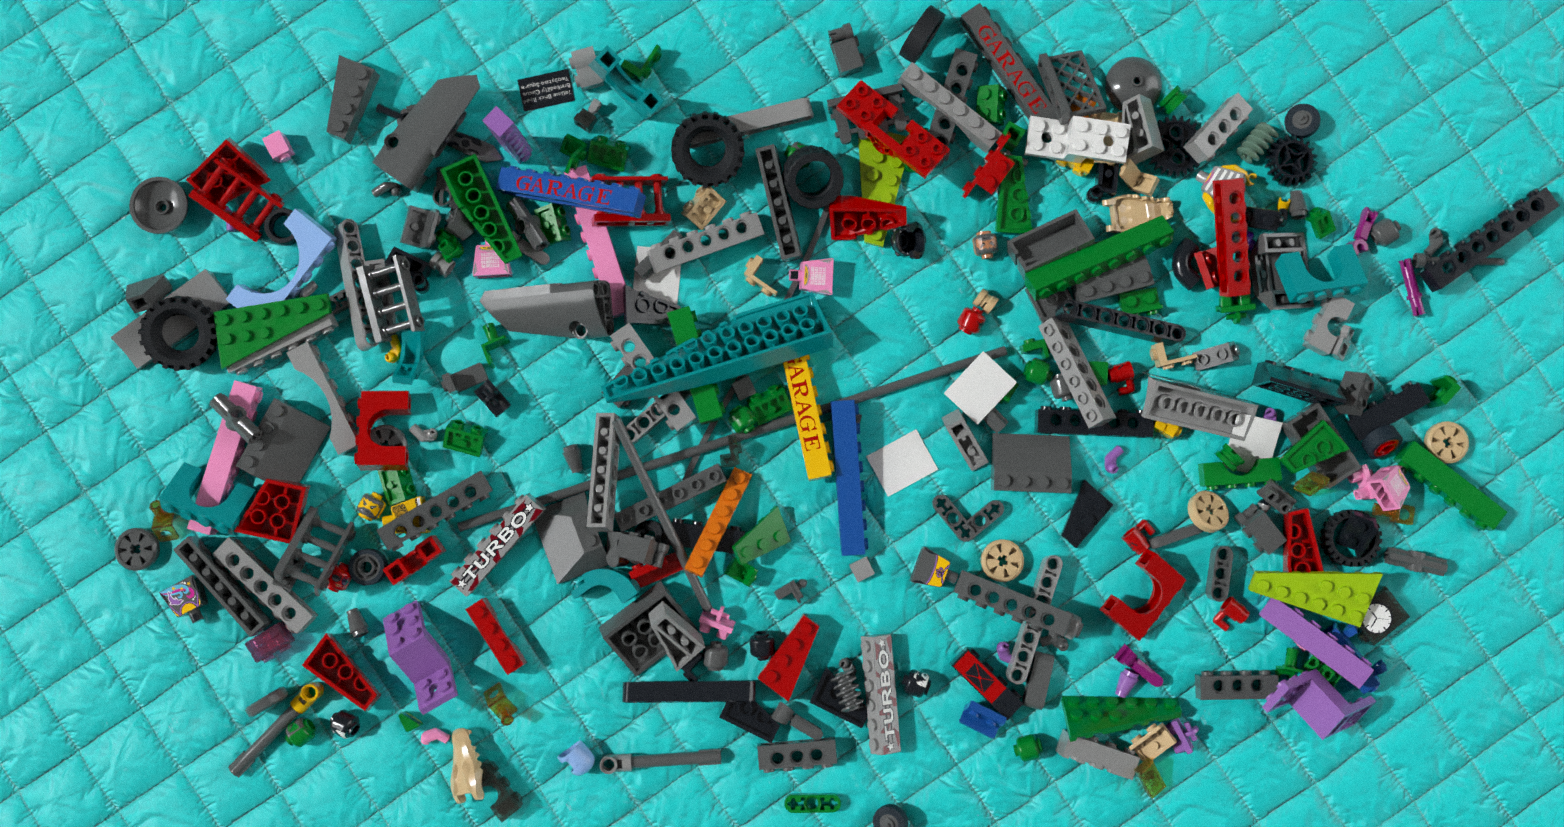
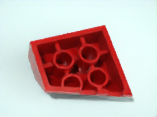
M230 137L186 179L194 188L198 190L203 188L219 166L213 162L215 158L219 157L221 159L224 157L233 163V168L259 186L271 181L263 168ZM225 170L209 192V197L214 201L220 200L236 177ZM242 182L230 200L251 191L252 188Z
M267 478L234 532L290 543L302 522L310 485Z

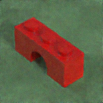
M431 535L416 545L415 549L410 553L398 558L382 570L393 586L399 585L447 550L436 535Z

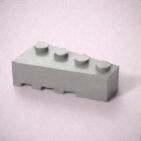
M1062 729L1055 750L1062 757L1067 759L1070 757L1082 764L1087 762L1094 768L1100 770L1107 769L1112 774L1133 780L1140 757L1135 755L1136 751L1124 747V750L1116 748L1117 744L1106 741L1105 744L1098 741L1099 738L1095 736L1091 738L1082 736L1078 737L1076 741L1070 742L1068 731Z

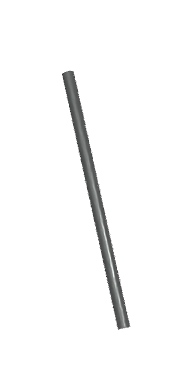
M621 418L616 419L612 424L684 570L689 558ZM684 570L703 611H710L713 607L698 576Z

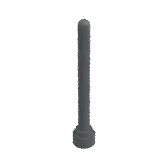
M1415 253L1412 258V264L1414 268H1424L1429 262L1433 260L1436 262L1440 258L1429 257L1425 253ZM1485 258L1476 265L1502 266L1505 260L1503 258Z

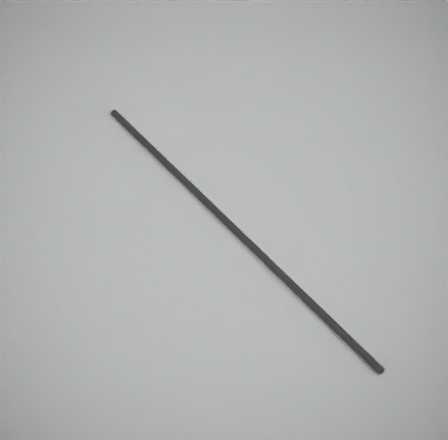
M1005 346L985 352L992 360L1007 355ZM980 354L836 401L854 400L855 403H860L968 368ZM830 402L820 405L822 415L831 412ZM792 414L755 426V429L749 434L744 432L730 434L644 462L643 465L646 471L663 467L795 424V416ZM631 466L619 470L617 481L637 475L634 467ZM590 480L536 497V499L542 505L588 491L590 490ZM516 504L458 522L459 531L462 532L502 519L504 513L508 509L513 510Z

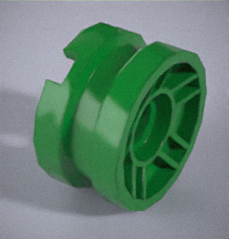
M1178 85L1158 104L1161 108L1164 107L1168 115L1188 97L1186 93L1180 91L1181 88Z
M1225 443L1222 446L1223 448L1214 454L1231 471L1235 472L1237 467L1243 465L1245 461Z

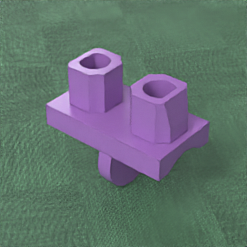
M1179 718L1172 719L1165 726L1172 735L1177 734L1179 740L1172 745L1175 753L1178 754L1186 751L1187 754L1193 752L1192 748H1194L1191 740H1197L1195 733L1199 731L1198 726L1191 727L1189 721L1183 723L1186 728L1184 729Z

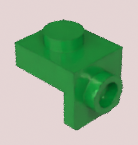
M1035 338L1023 341L1024 344L1019 347L1021 354L1040 349L1043 360L1049 358L1051 353L1047 343H1045V339L1035 341Z
M733 556L724 574L750 587L756 580L758 569L748 563L739 565L737 558Z

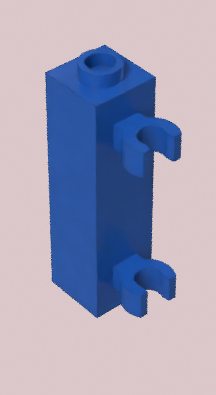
M1334 623L1322 631L1325 634L1329 632L1338 638L1337 643L1342 647L1346 644L1355 651L1353 655L1361 659L1363 657L1348 638L1358 633L1356 626L1348 624L1344 629H1341L1337 623ZM1379 660L1371 666L1374 671L1360 688L1363 694L1367 692L1372 693L1378 689L1380 685L1378 675L1387 671V666L1383 660Z

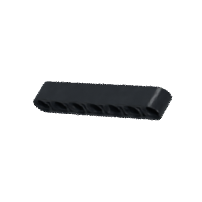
M1066 300L1057 306L1055 310L1056 317L1064 322L1155 343L1163 342L1164 345L1168 346L1175 345L1186 337V331L1181 325L1075 300Z
M623 682L622 702H756V682Z

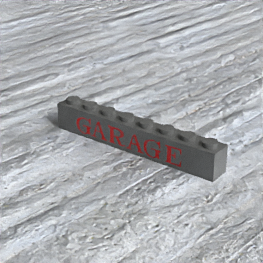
M979 3L962 14L959 22L1029 120L1030 116L1058 120L1051 100L1044 94V88L1033 79L1032 71L1024 66L1020 54L1014 52L1011 41L1002 35L999 24L993 22L990 18L989 10ZM1042 134L1041 138L1045 143L1051 140L1049 134Z

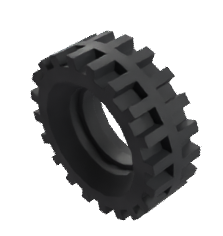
M702 111L703 113H694L688 119L685 118L681 125L676 128L671 145L672 161L677 172H680L683 179L692 182V185H702L703 188L714 186L715 188L719 187L718 185L721 183L726 184L732 176L735 177L745 155L744 142L737 126L728 117L719 115L718 112L708 113L707 111ZM701 132H714L725 143L724 157L713 166L698 164L690 154L692 139Z
M189 296L166 298L154 303L151 308L146 310L144 318L140 320V323H142L141 329L138 330V334H141L140 346H144L146 350L144 352L145 355H149L153 359V363L161 364L164 369L171 368L174 371L190 370L207 361L217 349L218 341L214 316L211 313V308L204 306L200 300H194ZM183 315L196 323L199 330V338L192 348L183 351L176 350L165 342L162 329L166 320L170 317Z

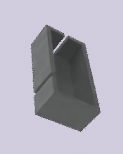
M1077 209L1007 241L1009 256L1015 266L1017 265V269L1025 281V273L1091 246L1095 243V238Z
M1319 402L1308 405L1297 412V415H1293L1282 422L1281 428L1292 445L1297 443L1321 420H1324L1343 440ZM1350 449L1308 467L1309 471H1315L1312 475L1315 476L1316 474V477L1320 479L1318 483H1320L1321 489H1330L1362 468Z

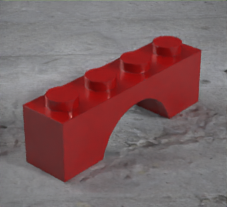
M482 598L465 609L507 675L527 663L518 646L510 640L498 621L497 613L487 598Z

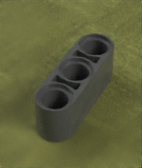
M1217 545L1212 548L1210 553L1206 596L1210 600L1217 602L1224 601L1229 592L1233 551L1228 546ZM1221 549L1225 551L1223 559H1220L1218 556ZM1220 568L1223 571V575L1218 579L1216 571ZM1218 587L1220 589V595L1218 597H1215L1213 595V591L1215 588Z
M1035 651L1022 698V703L1024 704L1022 706L1038 710L1043 709L1054 665V655Z

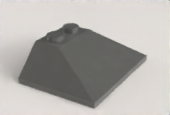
M1304 232L1260 234L1249 255L1254 295L1270 310L1314 307V300H1308L1305 303L1289 302L1274 265L1281 254L1299 251L1304 265L1309 272Z
M585 492L546 506L547 509L534 522L557 584L608 565L606 560L607 549L606 546H603L599 533L587 528L589 501Z

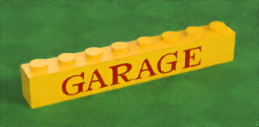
M805 355L783 362L807 476L810 482L832 477L831 472H834V465L832 460H828L827 453H830L828 441L824 442L823 434H826L824 423H820L819 416L822 415L820 404L816 405L815 397H818L816 385L812 386L813 370L807 364L810 356Z

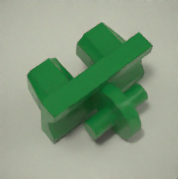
M443 228L434 233L439 245L438 248L447 263L452 262L453 258H460L463 255L464 248L456 236L445 231Z
M1250 294L1238 296V303L1232 304V297L1220 296L1219 305L1215 306L1216 312H1231V314H1226V320L1232 319L1234 324H1240L1241 318H1246V312L1240 313V311L1255 310L1256 304L1251 303Z
M1313 655L1303 666L1308 672L1317 669L1333 687L1343 678Z

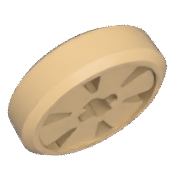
M1449 421L1439 422L1431 426L1426 432L1424 448L1444 464L1455 463L1466 455L1469 448V438L1466 431L1459 424ZM1448 438L1447 442L1450 443V445L1445 446L1443 440Z
M1204 490L1190 498L1188 514L1192 522L1199 529L1214 533L1227 525L1229 510L1219 495Z
M1004 539L992 541L984 548L981 554V566L984 573L995 581H1011L1023 569V553L1012 541ZM1005 555L1007 563L1000 566V561L997 559L999 556L1003 557Z

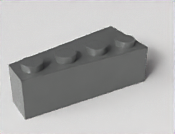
M339 55L326 131L333 138L351 144L380 77L375 69Z

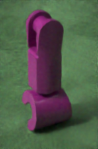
M1365 207L1361 212L1353 237L1355 240L1346 243V245H1353L1357 256L1359 253L1368 251L1366 241L1378 216V212L1371 211L1369 207Z
M1124 643L1113 658L1121 664L1132 668L1151 685L1160 687L1163 684V678L1137 658L1138 656Z

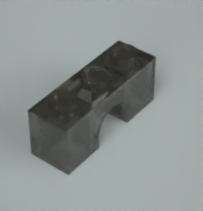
M487 758L480 766L483 770L481 785L482 788L492 786L497 790L498 799L490 808L499 820L503 822L521 808L523 799L517 791L514 792L510 787L511 783L507 777L501 776L497 771L499 770L497 764Z

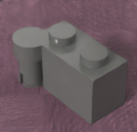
M846 23L840 28L829 30L828 35L829 38L831 37L829 44L840 77L861 72L865 59L863 54L858 51L859 41L857 36L853 34L851 24Z
M1253 503L1242 513L1239 512L1234 516L1235 521L1243 528L1241 530L1243 534L1255 542L1253 546L1259 553L1264 552L1270 555L1287 541L1267 514L1258 509Z
M630 532L629 535L621 533L615 556L662 568L665 554H668L670 546L656 542V538L644 535V538H641V534Z

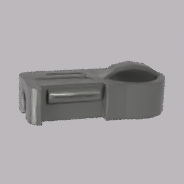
M437 167V187L434 186L433 200L439 207L445 208L449 206L453 196L440 170L444 167ZM444 191H447L450 197L449 200L445 204H443Z

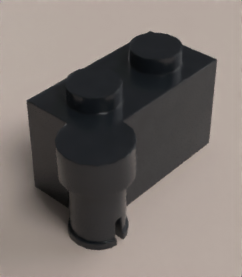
M1097 163L1095 185L1086 193V199L1089 203H1097L1101 197L1113 198L1115 196L1120 163H1115L1114 166L1107 163Z
M394 246L384 262L386 266L394 264L392 256H406L410 264L409 270L416 292L420 294L427 293L430 289L427 278L432 271L429 264Z

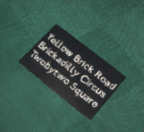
M568 69L517 80L524 111L575 100Z

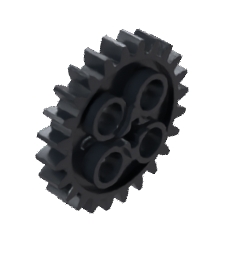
M1173 115L1171 120L1165 117L1163 122L1161 120L1157 122L1161 140L1166 150L1150 157L1152 160L1148 164H1155L1154 171L1160 168V175L1166 171L1167 177H1170L1173 173L1175 178L1179 177L1180 173L1184 177L1187 175V171L1191 174L1194 168L1200 166L1183 147L1185 142H1188L1198 131L1195 129L1197 123L1190 125V118L1184 122L1183 116L1177 120L1176 116ZM1171 130H1175L1178 133V137L1172 136ZM1173 156L1179 158L1180 164L1174 163Z

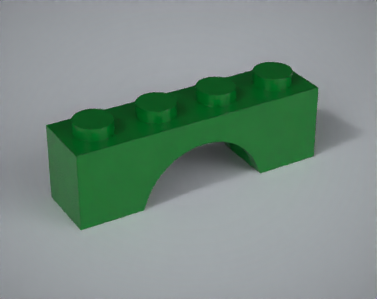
M1280 457L1256 459L1253 467L1247 473L1240 476L1229 472L1223 462L1198 464L1200 487L1206 486V490L1218 489V485H1225L1226 488H1238L1237 484L1244 483L1245 487L1257 486L1256 482H1263L1266 485L1270 479L1274 482L1282 480Z

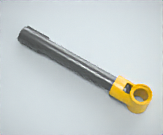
M316 681L305 685L290 702V706L275 722L229 765L230 772L238 778L241 777L276 737L299 714H303L323 695V685ZM310 687L315 689V696H312L310 694Z

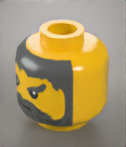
M374 491L372 494L365 493L357 505L358 515L369 521L379 519L386 507V503L382 500L383 496Z

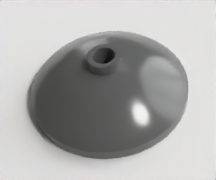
M1127 57L1119 60L1111 67L1105 79L1106 95L1109 101L1121 111L1123 102L1138 94L1151 99L1153 106L1162 90V80L1157 68L1148 60L1140 57ZM1134 79H1138L1139 84H1135Z
M152 177L141 182L133 191L129 204L130 213L134 222L141 229L153 234H166L177 229L185 220L188 213V198L184 189L177 182L166 177ZM166 205V210L162 211V207Z

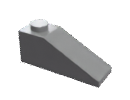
M956 409L942 417L946 429L971 471L988 463L985 454L960 410Z

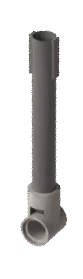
M720 748L702 749L696 752L632 756L631 753H609L601 759L600 769L605 774H612L613 772L632 771L633 768L699 764V766L721 764ZM611 759L614 762V767L607 768L604 765V761Z

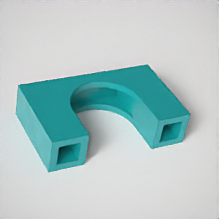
M607 45L588 66L643 119H646L659 108L664 100L651 87L643 89L637 85L620 67L619 62L622 59Z
M1353 245L1334 246L1327 255L1335 280L1330 282L1314 278L1307 271L1299 251L1281 254L1274 265L1289 302L1305 303L1308 300L1316 299L1320 301L1328 297L1339 298L1348 294H1360L1368 284V280Z
M184 462L160 495L161 508L168 513L178 514L186 520L199 522L204 527L217 529L222 534L228 533L234 536L236 533L234 532L235 528L239 525L245 512L256 497V489L237 483L229 497L220 505L214 507L199 506L191 499L202 483V469Z

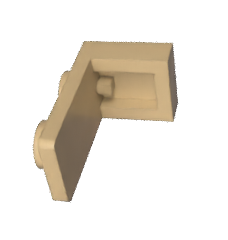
M1129 158L1126 159V163L1120 168L1119 175L1131 191L1152 197L1160 181L1157 176L1140 172Z
M758 255L755 258L751 257L745 265L747 267V270L744 272L745 281L752 286L758 285L761 287V292L766 296L771 297L772 295L776 297L778 294L776 290L754 276L763 263V258Z
M1163 342L1151 345L1150 357L1152 361L1154 360L1156 368L1162 367L1163 370L1174 368V364L1181 362V366L1193 363L1192 359L1198 358L1197 354L1167 361Z

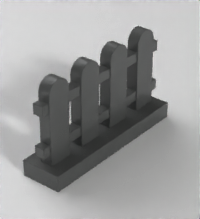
M898 83L874 89L898 108V113L893 119H885L879 128L886 134L888 133V126L895 125L896 130L899 132L905 131L907 122L910 119L909 115L905 116L902 104H905L904 97L900 98L903 93L902 84ZM845 96L827 100L828 113L830 114L831 121L835 120L838 132H835V138H840V142L844 145L851 142V135L858 134L861 140L868 139L865 136V132L857 125L856 128L849 129L847 118L836 110V106Z

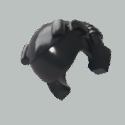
M916 221L909 222L907 225L894 228L891 246L897 256H910L911 259H920L925 252L926 235L920 223Z

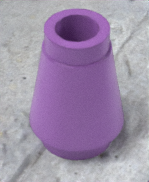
M1124 668L1120 673L1115 694L1126 698L1139 681V674L1129 668Z

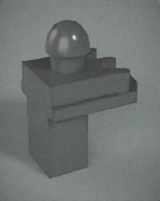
M793 579L775 590L774 593L778 600L793 593L797 602L801 604L800 599L804 596L800 589L807 586V581L800 579L795 583Z

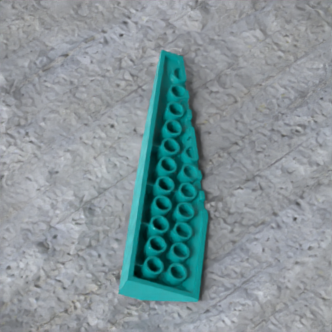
M811 291L735 315L734 319L728 322L726 320L719 324V327L712 331L706 330L702 333V336L696 339H689L665 352L666 355L659 359L655 357L642 368L638 366L629 375H622L601 386L606 402L614 403L704 386L832 348V330Z

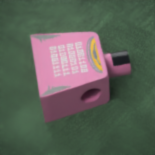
M486 240L485 245L476 246L473 277L476 279L513 277L510 262L505 264Z
M834 258L801 262L800 270H789V281H799V290L812 291L824 296L832 295Z
M1394 465L1380 468L1366 480V484L1383 511L1400 509L1409 492L1410 484L1405 478L1407 471L1402 466Z

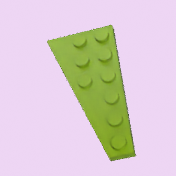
M892 132L887 133L899 144L907 137ZM858 136L862 198L895 204L904 171L903 162L897 157L894 159L890 155L881 154L875 149L870 139L861 140ZM887 230L874 231L871 235L864 234V243L883 248Z
M1255 571L1248 589L1249 591L1361 627L1383 574L1381 572Z

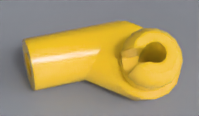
M397 334L392 335V341H389L392 348L388 354H385V360L388 363L397 362L401 355L402 345Z

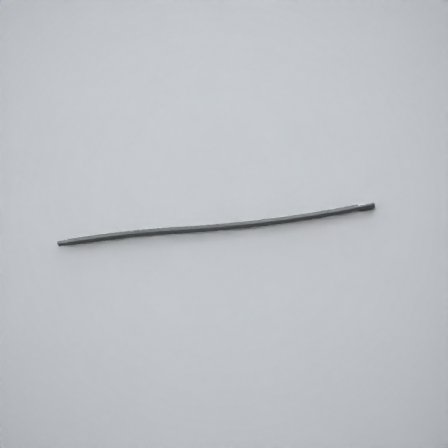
M830 204L824 207L802 262L809 261L828 217ZM799 281L792 282L784 300L793 296ZM747 374L738 376L736 380L745 377ZM732 387L723 400L725 409L735 394ZM719 420L709 424L699 444L708 441ZM700 455L692 457L682 480L691 477Z

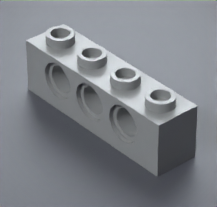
M1239 93L1232 95L1224 101L1183 147L1197 163L1205 160L1207 162L1216 155L1215 151L1227 143L1226 139L1238 131V125L1243 124L1249 119L1248 114L1253 108Z

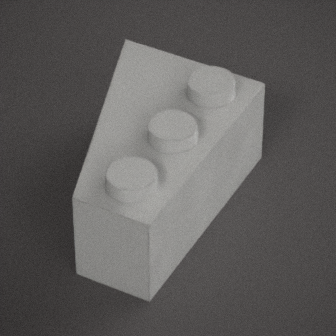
M1138 94L1124 101L1122 123L1131 124L1126 159H1131L1136 165L1163 152L1164 147L1151 99Z
M663 601L648 613L651 627L661 645H663L667 656L672 661L676 672L705 648L702 634Z

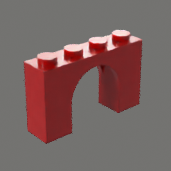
M361 391V397H358L357 402L360 416H357L356 419L359 434L355 436L358 453L354 454V463L357 464L360 471L408 470L409 451L407 447L378 445L371 440V429L374 423L384 416L411 415V395L409 391Z
M1148 549L1143 552L1135 563L1150 577L1153 584L1152 595L1147 603L1133 609L1111 594L1099 609L1138 641L1147 634L1149 628L1158 620L1159 615L1170 604L1172 598L1181 590L1186 582V579L1157 553Z

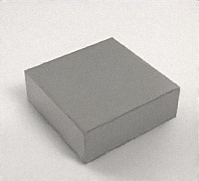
M867 556L849 564L857 582L875 574Z

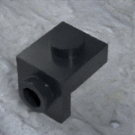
M701 652L681 668L684 671L683 675L689 681H698L700 679L692 670L702 660L703 654Z

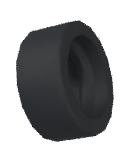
M277 208L266 217L264 228L267 236L272 241L283 246L297 243L293 234L287 238H281L274 232L275 221L281 216H290L293 210Z

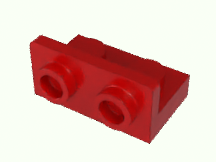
M1217 247L1194 253L1206 290L1218 287Z

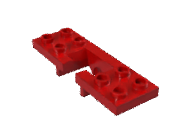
M862 80L836 106L837 111L865 132V136L870 139L878 152L890 155L894 159L896 157L899 158L924 179L927 178L950 151L946 145L913 120L906 125L905 130L910 134L901 144L882 131L879 126L888 116L892 119L898 113V108Z

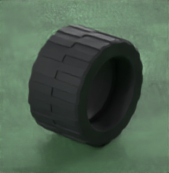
M810 145L797 149L788 157L784 164L782 172L784 185L791 198L798 205L804 206L807 209H820L833 203L840 195L844 180L842 168L835 157L823 147ZM813 161L825 163L830 170L827 184L817 192L807 193L801 191L795 181L800 168Z

